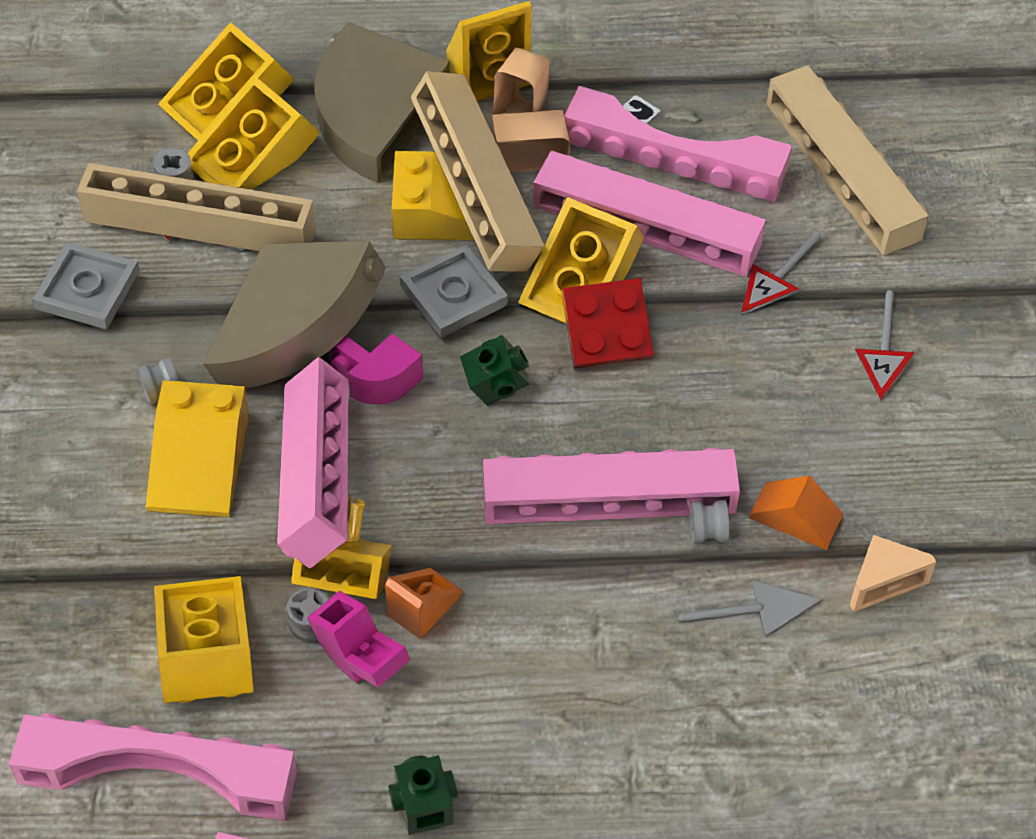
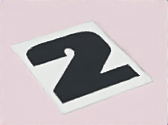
M637 95L633 96L623 105L626 110L646 124L661 111Z

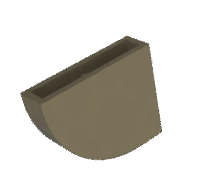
M348 21L339 33H335L332 36L315 73L314 89L317 121L322 137L332 153L351 170L378 183L393 164L395 151H402L422 125L411 100L413 92L426 71L450 73V61Z
M371 242L263 244L203 362V365L215 382L220 385L245 386V388L268 384L303 369L337 345L350 332L367 309L386 269Z

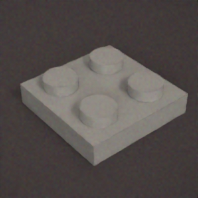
M66 242L32 299L34 308L107 330L140 272L138 261Z
M467 244L400 276L401 288L440 338L508 305V295Z

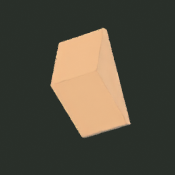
M873 535L855 584L850 602L853 612L929 584L936 565L935 558L926 552Z

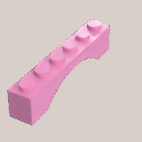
M581 86L578 87L564 115L570 144L772 202H775L789 167L792 145L757 135L728 141H699L677 137L657 130L637 119L621 105L614 95Z
M44 713L40 716H23L9 762L17 784L63 790L83 779L109 771L131 768L161 769L188 776L209 786L227 799L241 815L282 821L287 819L297 774L294 751L287 750L278 744L268 743L261 747L242 744L240 741L228 737L219 738L216 741L198 738L194 734L177 731L173 734L157 733L139 725L120 728L109 726L105 722L95 719H88L84 722L69 721L50 713Z

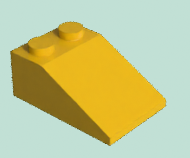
M527 1L459 21L446 50L447 60L450 61V73L465 75L476 101L494 96L495 74L515 47L531 52V3ZM523 83L519 88L529 86L530 83Z
M230 22L158 105L196 140H199L254 75L278 96L295 79L275 59Z
M254 75L187 154L190 156L191 169L205 182L253 190L296 162L321 132Z
M395 151L392 192L393 239L474 240L438 157L433 151Z
M567 197L518 303L566 324L561 294L562 289L624 280L641 246L644 235L635 224Z
M163 380L155 413L146 498L147 511L230 518L249 420L245 386Z
M241 576L154 586L158 662L163 703H188L196 699L220 696L235 697L240 694L253 693L250 647Z

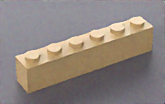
M809 65L770 79L766 105L881 254L885 256L922 241L929 217L926 208L921 202H917L907 189L904 180L893 172L886 163L884 155L869 142L864 130L849 117L844 105L837 101L829 92L824 80L821 77H817Z
M426 71L413 92L411 100L488 271L527 272L545 248V245L465 75Z
M88 163L76 191L84 222L260 251L263 244L312 243L316 231L313 200L93 163Z

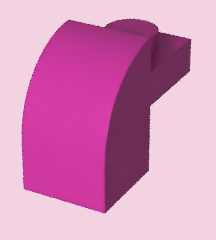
M394 334L387 337L371 353L347 336L330 350L332 367L349 379L350 397L362 403L379 405L396 401L406 395L423 379L422 354Z
M340 590L307 617L324 651L337 667L356 683L365 679L379 688L411 660L403 645L377 630L366 605Z

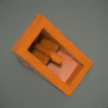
M808 475L766 482L749 518L828 550L841 523L843 513L814 479Z
M432 568L389 577L385 584L387 616L421 640L457 602L463 590Z

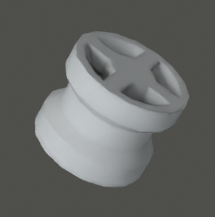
M167 148L160 151L154 157L153 168L155 174L194 180L190 156L184 150Z
M169 357L161 359L159 364L150 367L144 364L137 367L143 390L150 405L158 403L163 380L178 381L174 366Z
M725 500L716 501L713 505H703L700 501L690 503V533L693 544L703 543L706 539H715L718 543L728 542L729 515Z
M312 587L302 588L295 591L287 602L290 630L301 641H318L307 617L329 600L327 594L320 589Z

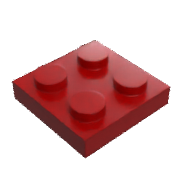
M641 278L562 289L561 294L573 369L650 359L653 357L654 353Z

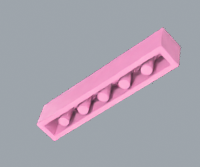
M550 151L533 183L534 208L559 215L566 198L569 197L637 225L644 235L642 241L644 244L745 277L748 276L762 245L766 219L719 205L713 201L697 198L675 189H669L641 178L619 173L607 167L591 164L569 155Z
M320 357L316 358L287 382L284 389L277 546L288 557L297 559L309 569L347 540L348 379Z
M706 448L696 451L668 449L661 452L647 453L625 451L619 454L596 455L594 453H582L574 456L543 454L537 457L512 458L500 456L495 459H483L485 524L690 516L691 502L700 501L703 505H713L716 501L725 500L727 503L728 514H736L740 494L734 449Z

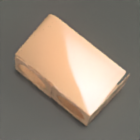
M515 47L495 74L493 115L501 114L502 112L503 114L547 111L550 59ZM530 83L534 89L533 103L526 101L521 96L519 91L521 84Z
M563 110L492 115V135L510 172L540 170L550 151L570 156V140Z

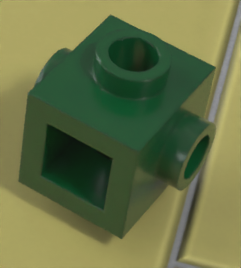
M503 335L485 341L481 346L460 356L469 388L487 406L500 399L508 398L514 395L516 391L530 385L525 369L529 367L525 353L519 345L513 347Z
M414 756L408 758L402 764L394 766L395 783L388 785L389 796L393 811L403 812L408 835L452 825L453 803L451 798L458 797L452 770L443 771L440 756Z

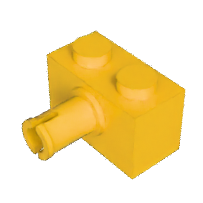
M348 497L347 540L310 569L294 558L291 584L334 592L340 590L345 594L377 599L387 582L392 545L366 541L360 538L363 508L365 507L364 500L356 498L355 503H351L352 497Z

